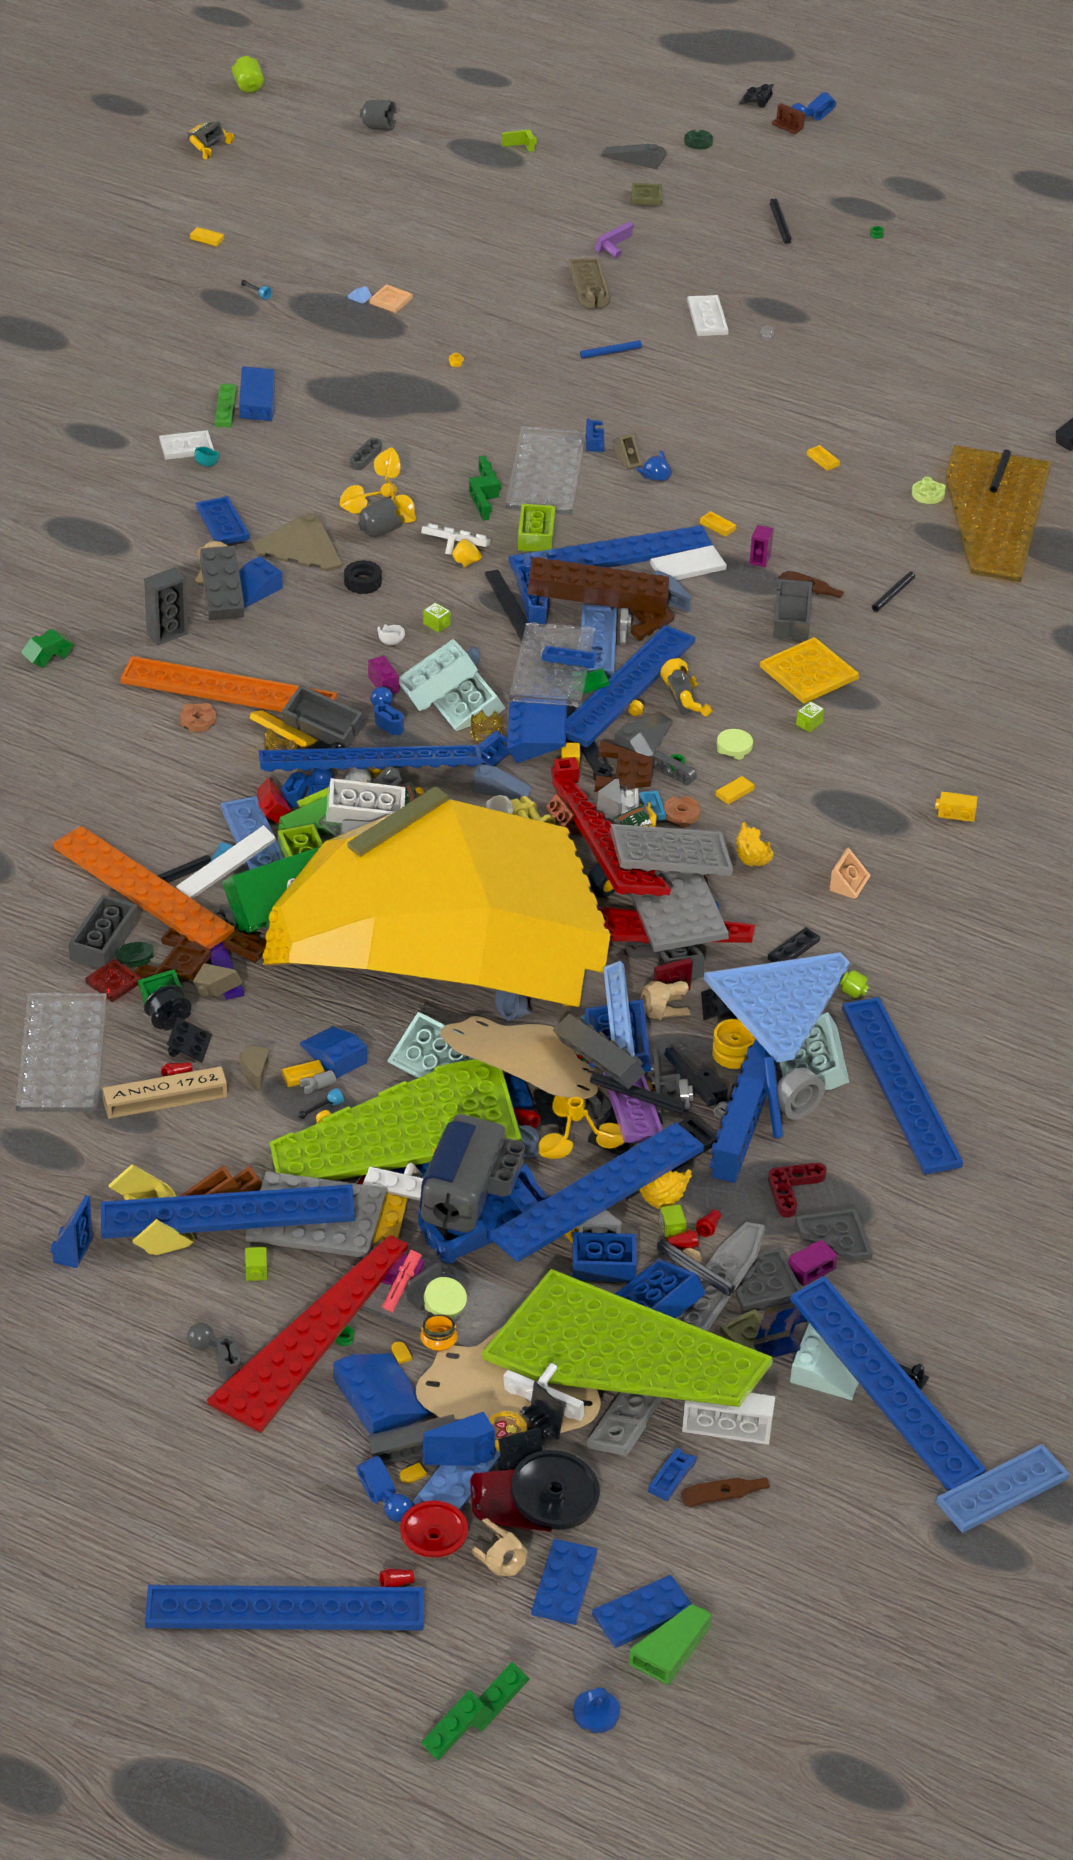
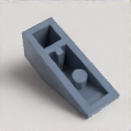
M659 570L655 571L653 575L669 577L667 603L690 612L692 597L671 575Z
M478 764L474 774L475 793L493 796L502 795L511 799L517 798L518 800L522 796L529 798L531 786L497 767Z

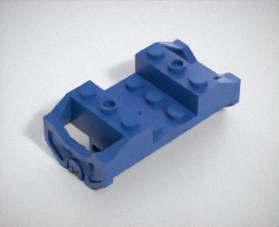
M523 1164L510 1195L503 1197L489 1193L473 1231L462 1233L447 1229V1238L455 1239L446 1240L434 1225L428 1224L423 1220L420 1209H418V1224L426 1243L432 1249H436V1255H439V1259L444 1263L451 1264L456 1262V1258L493 1243L490 1239L491 1231L551 1196L545 1194L536 1183L530 1168Z

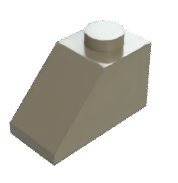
M634 433L620 436L612 441L616 456L626 469L643 465Z
M205 963L193 981L200 994L215 997L241 985L243 982L236 970Z
M246 1045L244 1052L239 1055L238 1064L241 1065V1071L245 1078L256 1090H261L269 1066V1049Z

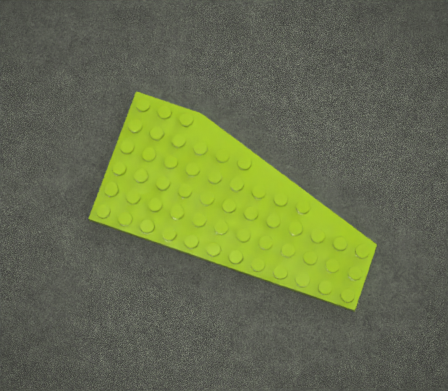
M477 1059L439 1065L434 1068V1071L408 1083L406 1081L379 1092L378 1096L353 1108L348 1106L322 1118L320 1123L295 1134L293 1132L269 1142L275 1172L335 1181L366 1175L369 1167L392 1170L407 1167L409 1163L414 1165L428 1163L433 1156L432 1150L438 1145L446 1125L452 1122L453 1117L458 1114L498 1123L505 1127L506 1138L522 1142L503 1071Z
M552 1269L549 1270L481 1353L483 1360L538 1382L550 1363H553L557 1366V1370L547 1382L551 1384L736 1407L742 1405L773 1363L772 1357Z

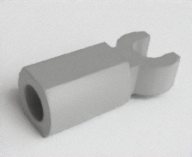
M332 1070L314 1075L312 1078H302L300 1080V1087H304L305 1094L312 1093L314 1089L319 1090L336 1084V1076Z

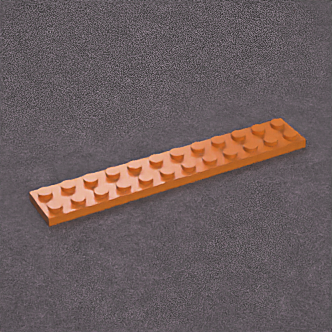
M131 656L120 677L123 684L282 712L299 687L297 685ZM309 688L335 701L337 699L336 692Z
M82 825L53 842L55 850L178 933L185 935L191 942L195 941L210 950L235 932V927Z

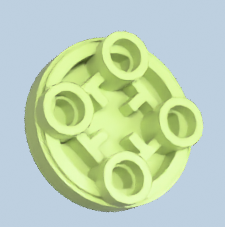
M923 477L921 481L913 485L912 496L921 503H939L945 497L946 486L933 481L931 477Z
M740 729L724 730L717 737L718 753L734 756L738 760L743 759L744 755L748 754L753 748L752 736Z
M449 1277L436 1278L426 1287L424 1307L434 1315H445L455 1319L466 1305V1291L455 1279Z

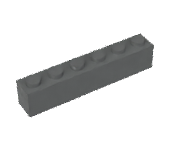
M568 1014L553 1029L563 1044L627 1089L645 1074L641 1067L643 1063L637 1056L634 1055L632 1057L624 1047L620 1049L614 1040L609 1041L602 1032L597 1033L592 1025L589 1024L587 1026L579 1016L575 1018L573 1015Z

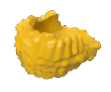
M743 822L735 843L738 846L736 850L740 860L750 867L753 865L761 867L768 864L773 859L770 842L765 843L761 841L759 837L761 835L760 830H756L755 827L750 828L746 822Z
M689 1169L682 1173L669 1171L641 1188L640 1193L645 1201L657 1209L673 1206L674 1203H678L680 1198L683 1197V1192L686 1191L689 1179L692 1177V1171Z

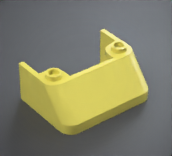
M133 1164L108 1185L110 1189L123 1195L125 1200L176 1197L175 1192L168 1184ZM156 1219L132 1241L135 1245L145 1249L148 1254L160 1255L189 1247L195 1242V1237L193 1233H179Z

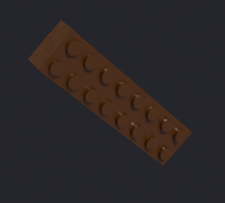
M532 557L527 594L665 614L668 601L669 577Z

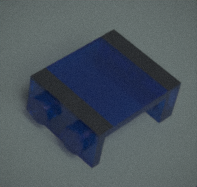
M793 1303L766 1309L753 1345L758 1352L769 1355L772 1358L800 1351L801 1347L792 1335L797 1324L808 1321Z

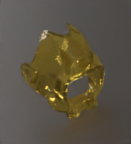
M483 710L475 716L471 714L470 735L472 739L477 741L479 745L486 738H481L478 734L491 735L498 731L502 735L503 716L499 717L493 711L492 715L487 717Z
M272 729L266 730L263 744L265 750H278L276 747L280 744L286 746L287 749H298V744L295 741H290L287 738L285 740L280 739Z

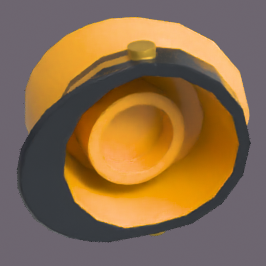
M430 1316L423 1322L420 1339L429 1349L434 1351L447 1350L458 1339L456 1325L448 1316Z

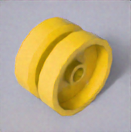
M739 1019L724 1020L714 1029L712 1056L723 1067L740 1069L744 1060H748L749 1046L753 1047L756 1038Z

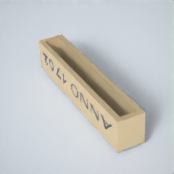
M220 1066L102 1088L103 1103L108 1119L225 1098L227 1097V1082Z

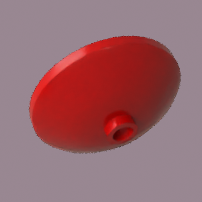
M425 1501L411 1507L404 1514L400 1524V1534L404 1544L414 1553L424 1557L438 1558L448 1556L463 1546L468 1535V1523L464 1514L457 1507L443 1501Z

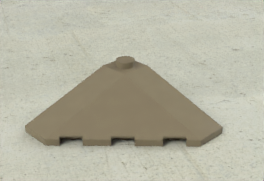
M315 513L300 516L252 543V547L259 556L265 557L266 554L275 555L276 560L288 562L289 559L298 561V565L307 567L315 564L321 566L320 570L324 571L342 567V563Z

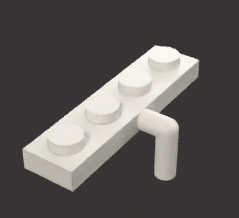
M428 523V526H422L421 533L448 539L445 554L452 555L454 541L462 539L483 547H488L491 543V539H487L486 535L476 534L474 536L470 535L469 531L460 530V532H455L454 528L451 527L441 529L438 528L437 524Z
M413 1163L407 1164L404 1174L369 1167L363 1185L387 1188L388 1194L420 1201L423 1178H421L422 1173Z
M550 1363L537 1383L564 1406L563 1414L567 1418L581 1421L585 1416L584 1402L547 1386V1382L557 1370V1366ZM507 1370L503 1375L505 1390L511 1394L524 1397L531 1402L535 1381Z

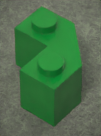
M50 629L40 637L36 635L30 638L21 653L33 664L44 668L53 654L65 659L75 644L64 634Z

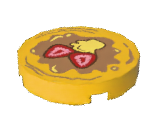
M502 1411L489 1418L490 1423L495 1429L494 1448L496 1451L500 1452L499 1438L527 1431V1424L524 1418L517 1413Z

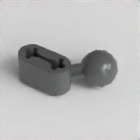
M196 1323L190 1327L187 1333L189 1344L194 1349L203 1350L209 1347L216 1351V1361L220 1376L228 1381L240 1370L241 1357L236 1340L231 1336H222L219 1339L214 1337L213 1329L205 1323Z

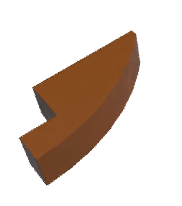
M223 1165L180 1196L260 1191L262 1182L251 1166H248L232 1177Z

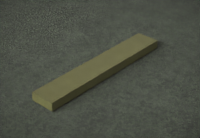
M436 786L347 842L348 848L361 857L448 801V795Z

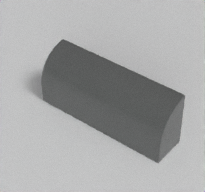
M454 1414L368 1435L372 1456L380 1457L384 1465L422 1456L423 1433L455 1422Z

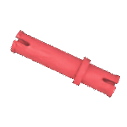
M413 1250L409 1251L403 1266L399 1267L398 1270L400 1272L381 1306L383 1309L391 1313L394 1312L407 1286V1282L415 1275L414 1270L420 1258H422L421 1254Z

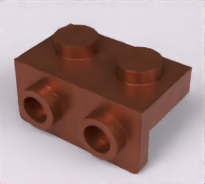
M780 103L777 107V118L772 121V125L796 134L804 128L805 113Z
M555 794L545 808L555 818L559 826L566 827L569 833L578 835L580 830L573 820L575 818L574 813L560 795Z

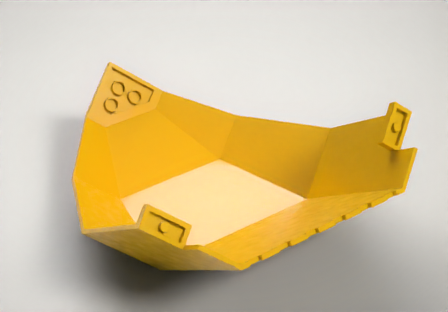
M451 799L361 857L348 848L347 842L390 815L325 841L275 903L269 914L270 924L266 933L267 943L266 949L263 952V965L305 964L373 970L477 985L560 1003L564 1007L569 1008L579 1007L585 969L604 973L603 967L606 966L610 941L609 930L604 927L605 920L603 915L596 907L598 903L595 895L589 890L591 885L587 875H584L582 872L583 865L581 860L575 855L577 850L573 840H570L568 837V828Z

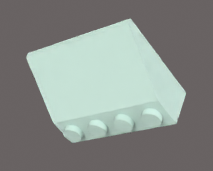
M452 639L399 676V686L415 707L421 711L430 707L431 703L436 699L443 698L449 690L457 688L465 679L473 677L478 669L462 647Z
M477 671L473 677L465 679L457 688L449 690L443 698L436 699L433 702L455 731L491 720L505 709L500 699Z
M418 1012L387 1062L419 1078L434 1071V1068L439 1065L474 1058L456 1052L443 1040L440 1033L445 1025Z
M828 1012L819 1017L795 1059L780 1062L783 1076L795 1068H807L823 1081L825 1090H832L849 1083L838 1028Z
M809 1323L792 1364L790 1382L852 1400L859 1384L858 1381Z

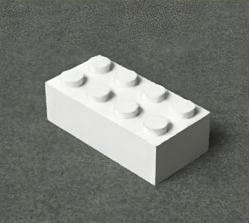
M331 778L328 789L326 821L342 823V820L373 822L390 815L405 806V787Z
M750 1393L740 1407L685 1400L682 1432L769 1445L775 1396Z

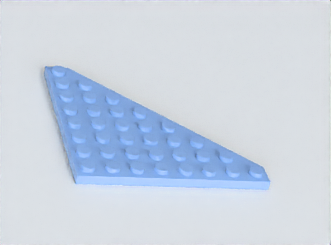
M839 952L704 973V981L776 1062L794 1060L847 972L850 962Z

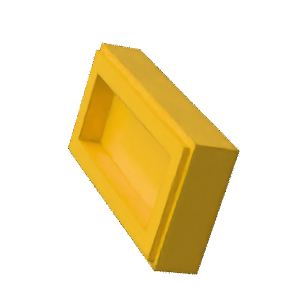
M196 227L190 233V239L217 247L224 240V234Z
M821 445L807 450V456L826 471L840 466V460Z
M712 511L700 518V524L725 537L736 530V524Z
M741 776L716 790L715 796L729 805L753 791L755 784Z
M320 1060L281 1069V1074L287 1087L300 1085L302 1078H312L314 1075L325 1072Z

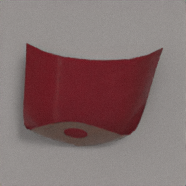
M515 1469L472 1474L470 1479L472 1512L480 1521L488 1518L492 1523L501 1527L552 1532V1529L538 1526L526 1519L514 1505L510 1493V1484ZM477 1504L481 1506V1510L477 1509Z

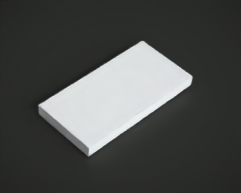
M718 295L687 297L697 336L728 335V327Z
M713 545L650 559V564L655 571L659 570L671 575L676 581L726 570L727 566Z

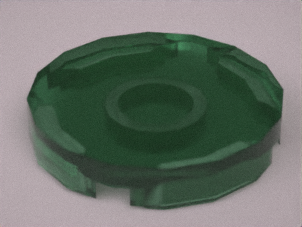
M691 130L684 136V143L689 148L701 150L713 145L712 134L704 130H699V132Z
M146 942L125 944L115 952L116 962L121 966L127 964V967L130 968L146 965L150 962V958H154L153 946Z

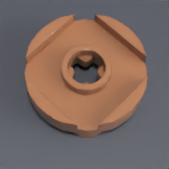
M209 703L185 704L180 712V724L183 728L184 726L188 727L191 732H204L209 730V726L216 724V712Z
M677 796L671 797L664 804L666 820L677 824L681 828H687L689 824L695 823L700 818V804L689 796H683V798L678 799Z

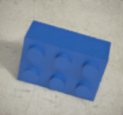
M573 1232V1278L580 1281L630 1282L636 1277V1234Z

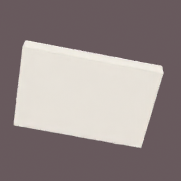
M208 430L159 436L165 460L193 457L196 447H208L214 451Z

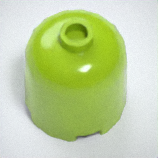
M250 56L238 58L234 66L231 67L238 87L245 93L257 92L264 83V76L258 60L250 58Z

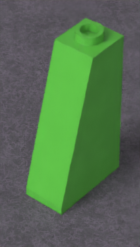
M326 796L280 817L278 829L284 830L314 824L318 834L321 835L340 832L342 823L326 821L328 798Z
M693 1604L689 1605L633 1646L629 1654V1665L669 1685L710 1629L712 1614L704 1608H699Z

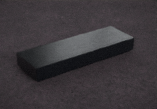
M805 927L770 952L768 960L780 962L796 959L820 941V936Z

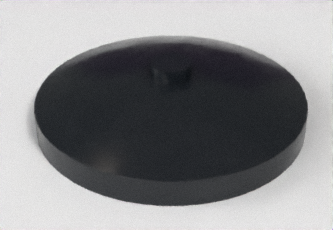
M544 1450L530 1454L516 1466L511 1479L510 1493L517 1510L526 1519L544 1528L564 1530L579 1526L592 1516L598 1504L600 1487L593 1470L580 1458L563 1451Z

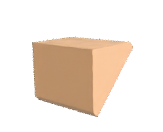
M849 847L845 849L832 870L829 891L855 899L871 875Z

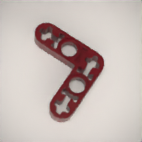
M809 1163L776 1167L769 1171L768 1183L778 1213L782 1217H793L797 1211V1201L791 1186L823 1182L827 1173L825 1165ZM800 1173L802 1177L797 1178L792 1174ZM784 1190L787 1194L781 1195L778 1191Z

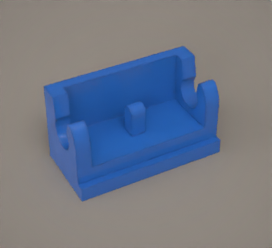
M587 419L586 451L604 452V429L595 428L596 425H603V422Z
M498 731L492 733L478 745L482 757V765L495 767L510 754L507 746L503 743V741L507 743V737L499 734Z

